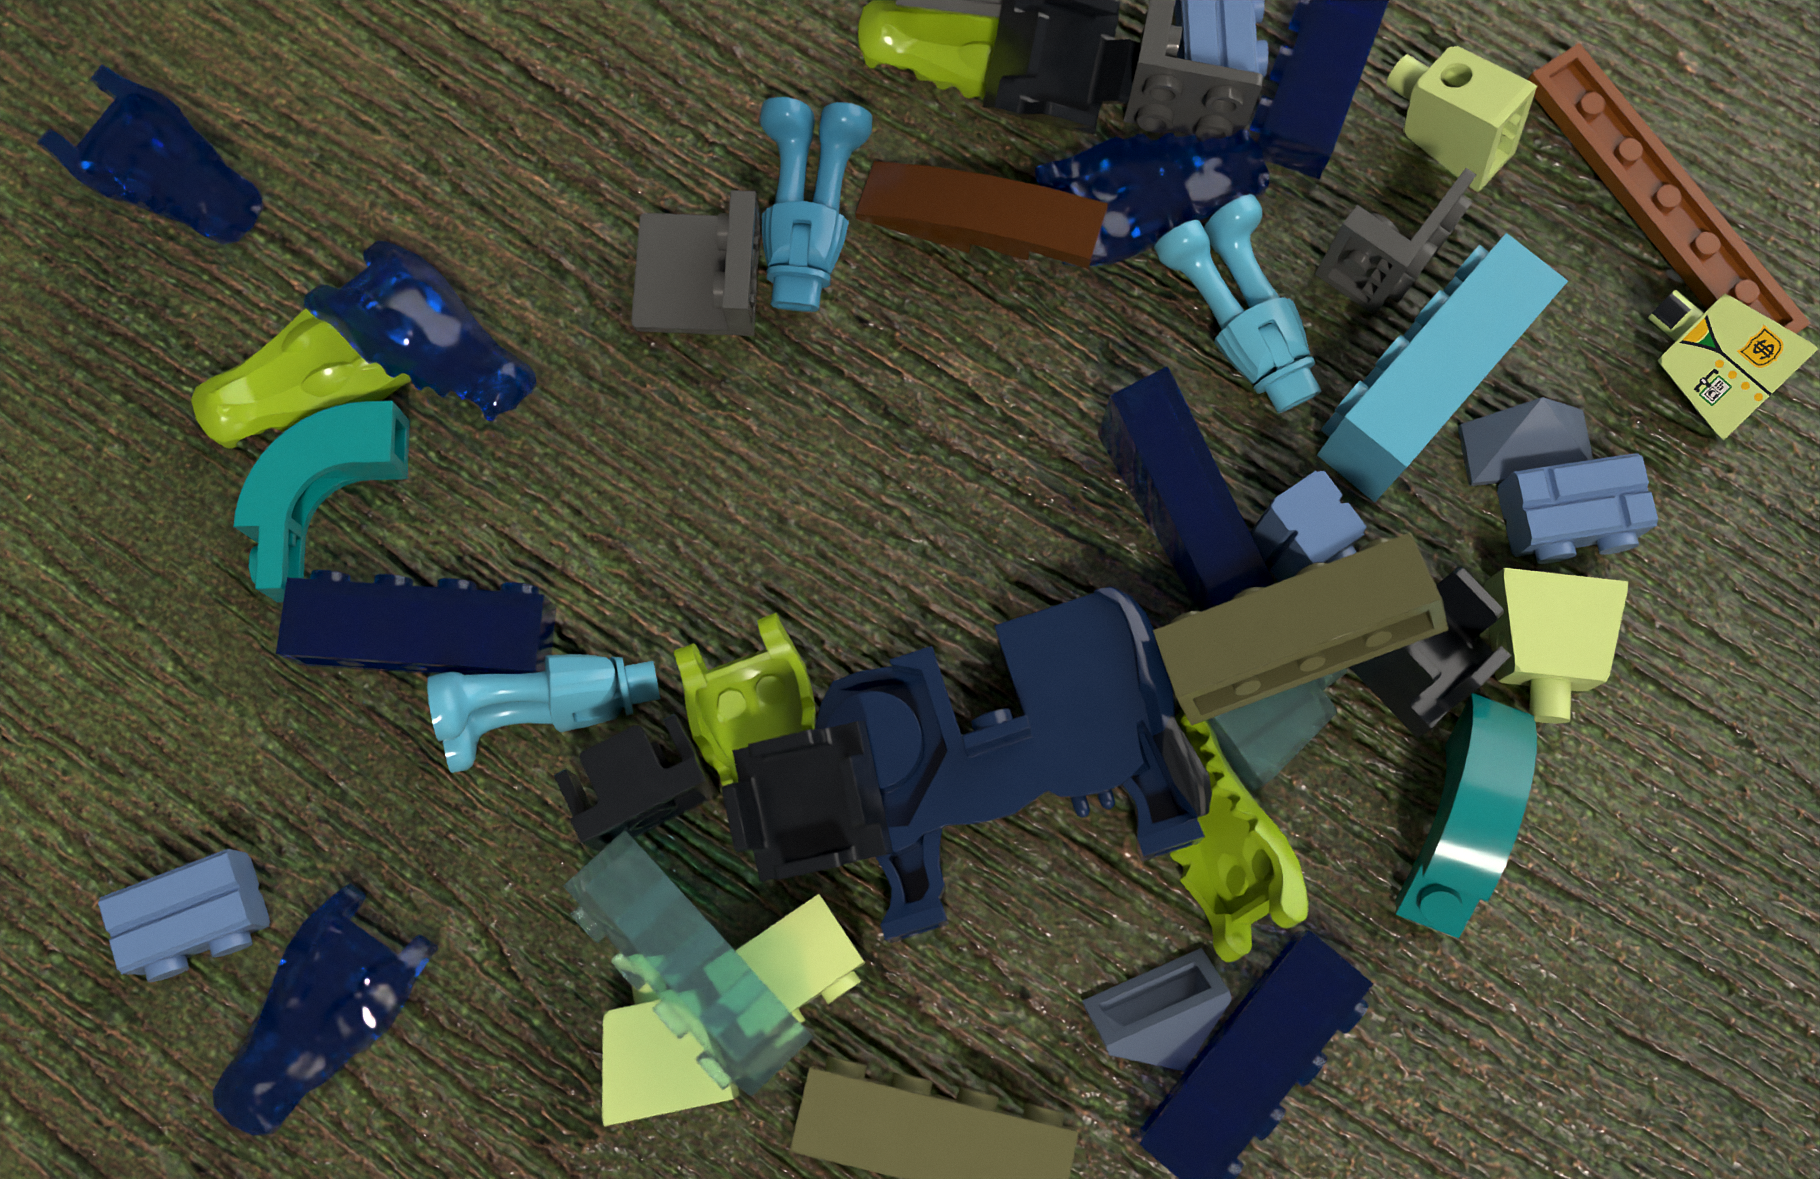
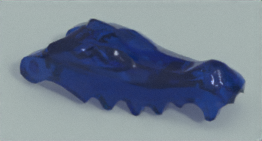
M103 64L98 67L90 77V80L102 92H105L114 99V101L79 144L75 147L61 134L49 128L36 142L37 145L54 157L80 184L95 193L111 200L131 204L159 216L181 222L202 236L222 245L234 243L241 239L254 227L263 210V198L258 188L226 165L216 149L193 128L176 104L161 93L130 81Z
M1239 129L1237 133L1229 137L1220 139L1210 138L1206 141H1199L1195 134L1175 137L1173 133H1167L1158 140H1150L1145 134H1136L1128 139L1114 137L1067 159L1048 162L1036 167L1035 177L1039 186L1109 204L1090 266L1110 265L1138 256L1154 247L1160 238L1177 226L1192 220L1200 221L1216 213L1220 208L1239 197L1252 194L1257 198L1264 195L1269 186L1270 171L1266 167L1263 150L1250 137L1249 131L1247 129ZM1062 261L1063 265L1077 267L1076 265Z
M380 240L374 242L363 251V258L368 266L340 289L319 284L304 297V306L319 320L332 325L368 364H380L386 374L393 378L402 373L410 376L415 388L422 391L425 387H430L443 398L453 391L462 400L468 399L476 403L481 408L484 418L488 421H493L501 413L516 409L527 395L532 394L536 386V374L533 369L493 340L470 313L443 275L421 256L398 245Z
M352 883L347 884L303 922L286 947L283 957L277 966L270 989L253 1021L243 1046L223 1071L212 1091L214 1108L230 1125L252 1136H266L276 1133L281 1128L284 1120L309 1091L321 1087L335 1074L340 1072L347 1065L351 1057L370 1048L379 1037L389 1030L405 1005L422 970L439 947L422 934H419L397 955L349 920L363 904L366 894Z

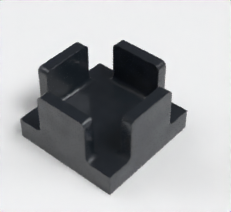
M1003 0L982 107L1080 134H1095L1100 108L1103 104H1126L1129 101L1140 51V43L1130 39L1115 40L1121 2L1117 0Z
M1462 567L1455 568L1436 585L1443 602L1448 626L1447 631L1349 667L1417 739L1429 731L1448 711L1481 687L1511 656L1502 645L1493 651L1481 639L1480 634L1504 615V609Z
M676 714L663 719L683 760L670 767L661 746L656 742L650 743L645 731L638 725H634L581 752L580 761L598 796V803L594 807H592L577 775L568 769L554 774L555 780L573 817L570 818V821L581 844L606 854L720 796L683 722Z
M856 721L825 729L805 730L750 743L748 747L732 750L738 782L722 786L731 837L736 853L748 850L753 851L760 882L826 870L855 861L893 853L865 721Z

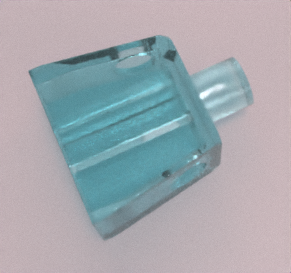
M1347 668L1208 719L1221 750L1252 792L1271 781L1336 715L1335 705L1323 690L1347 674Z

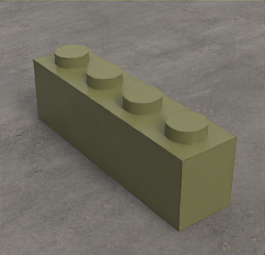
M1411 532L1393 539L1381 538L1366 544L1359 552L1331 563L1311 564L1301 569L1294 577L1268 587L1246 589L1238 593L1231 601L1208 610L1183 613L1174 618L1170 624L1155 629L1153 632L1177 700L1190 724L1194 725L1448 630L1442 598Z
M831 1056L827 1057L825 1068L814 1065L809 1068L790 1152L901 1179L1070 1178L1079 1132L1073 1127L1063 1125L1065 1112L1025 1103L1023 1115L996 1109L998 1096L959 1087L957 1100L930 1093L933 1081L899 1072H893L891 1084L864 1078L867 1065Z

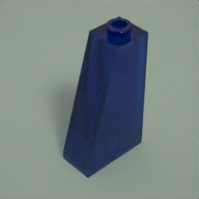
M1166 366L1110 395L1098 437L1199 611L1202 612L1229 602L1238 593L1253 587L1265 588L1275 584L1169 368Z

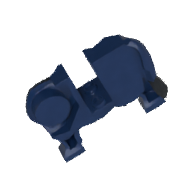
M1109 586L1094 590L1093 594L994 625L996 640L1022 716L1013 719L1010 709L992 711L973 719L971 723L974 732L962 736L932 646L890 659V667L859 671L831 683L821 701L815 729H825L851 722L865 721L893 853L876 857L892 888L890 907L880 924L885 941L889 943L898 942L949 924L945 909L940 901L946 888L941 872V835L944 827L978 824L1013 816L1046 792L1060 797H1070L1076 815L1085 818L1090 813L1087 795L1097 794L1101 806L1105 809H1111L1115 805L1112 789L1121 786L1128 794L1137 817L1136 848L1141 862L1196 845L1205 837L1197 818L1209 813L1212 797L1209 774L1176 722L1171 680L1153 632L1154 629L1146 612L1132 596L1116 587Z

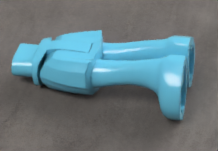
M1249 194L1239 197L1220 208L1208 220L1204 228L1199 220H1192L1177 226L1160 238L1155 244L1154 249L1162 264L1170 269L1182 272L1199 290L1222 330L1215 338V345L1236 370L1252 385L1257 383L1253 387L1257 394L1267 393L1279 414L1310 400L1321 393L1322 390L1310 370L1315 365L1313 356H1310L1303 323L1294 301H1291L1290 298H1280L1255 259L1250 237L1259 225L1263 215L1259 201L1255 195ZM1210 246L1218 253L1233 275L1249 306L1248 310L1244 311L1225 284L1211 257Z
M546 655L545 671L526 674L476 675L447 672L428 676L427 681L432 723L437 740L443 741L450 773L465 771L473 766L479 738L490 730L513 724L533 723L553 724L556 730L565 732L616 719L621 713L622 707H625L626 715L633 714L632 704L660 699L654 662L648 661L624 666L623 657H611L608 659L607 657L595 655Z

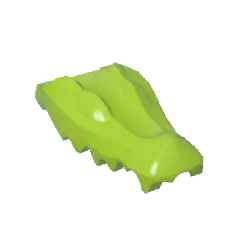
M872 0L862 9L858 24V44L865 63L869 68L875 69L877 65L888 64L898 69H911L918 80L931 81L940 90L954 86L960 90L965 98L981 97L984 99L999 20L901 8L896 6V1Z
M375 279L337 288L312 302L260 350L234 368L213 376L197 386L192 395L191 402L196 420L203 431L215 442L232 449L237 447V443L245 437L261 434L271 428L285 432L304 418L334 406L355 402L382 401L403 385L431 373L436 367L430 354L424 347L398 352L377 310L393 305L398 300V294L390 279Z
M776 612L757 620L760 635L766 646V649L709 670L694 643L673 651L682 678L686 712L692 737L700 748L706 762L719 773L722 786L738 782L732 750L748 747L750 743L815 729V702L806 666Z
M1181 709L1176 715V722L1209 774L1212 797L1209 813L1197 818L1205 837L1196 845L1171 852L1170 856L1174 861L1183 866L1180 882L1199 903L1211 924L1213 946L1216 953L1225 962H1234L1250 952L1252 948L1251 924L1270 913L1273 921L1282 928H1291L1307 918L1308 898L1299 860L1288 840L1248 793L1226 761L1209 720L1191 725L1183 709Z

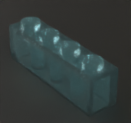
M626 830L618 835L564 885V888L579 904L570 913L572 917L596 943H599L605 936L609 938L620 951L611 959L613 965L638 991L646 983L654 990L661 1001L652 1008L653 1011L680 1040L688 1032L692 1034L704 1048L695 1058L696 1061L721 1089L725 1090L733 1082L752 1097L813 1038L808 1030Z

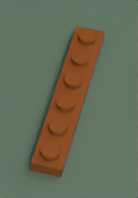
M1580 43L1530 75L1528 81L1537 86L1534 94L1535 99L1707 310L1723 294H1727L1796 334L1811 324Z

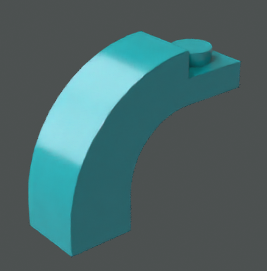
M393 401L355 402L319 411L287 429L259 457L240 492L233 527L250 539L258 542V546H254L249 555V572L253 583L256 584V590L277 603L303 602L306 535L310 521L322 502L338 489L355 482L408 479L410 420Z
M1474 693L1470 695L1445 745L1446 778L1434 822L1395 900L1396 915L1458 939L1479 900L1489 901L1503 873L1526 809L1537 752V731L1533 715Z

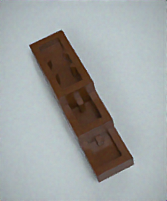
M874 161L855 212V219L967 253L970 252L973 244L1028 261L1030 253L1033 252L1089 269L1109 204L1044 186L987 174L928 165Z

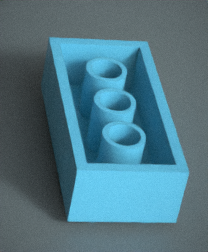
M1508 233L1500 239L1490 252L1481 245L1472 252L1454 274L1455 277L1443 291L1440 289L1415 318L1416 321L1403 336L1400 335L1376 362V367L1363 382L1360 380L1337 406L1336 412L1321 429L1330 438L1317 456L1374 503L1409 466L1568 282L1567 279Z

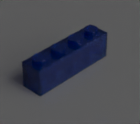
M1389 0L1298 1L1288 29L1299 33L1294 47L1281 45L1269 77L1270 80L1280 84L1274 99L1262 95L1249 129L1260 134L1252 156L1320 180L1334 151Z
M331 570L311 571L310 579L287 577L276 654L296 665L422 674H441L447 672H457L463 675L526 674L545 671V656L552 654L557 608L544 594H539V587L531 584L506 582L501 584L500 591L476 590V583L468 580L441 578L437 580V587L413 586V579L393 574H377L374 576L373 583L350 582V575Z
M1312 931L1295 932L1131 1139L1176 1179H1236L1244 1166V1163L1238 1159V1156L1254 1136L1259 1141H1263L1278 1126L1286 1113V1109L1280 1105L1281 1101L1296 1083L1303 1088L1321 1071L1328 1059V1056L1321 1050L1337 1030L1345 1035L1360 1021L1369 1007V1003L1363 997L1374 983Z

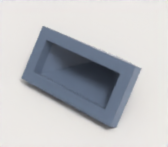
M1544 397L1463 423L1458 427L1469 487L1502 483L1514 471L1593 460L1583 410Z
M1200 948L1083 1000L1082 1003L1109 1055L1185 1071L1232 999L1225 983L1203 949Z

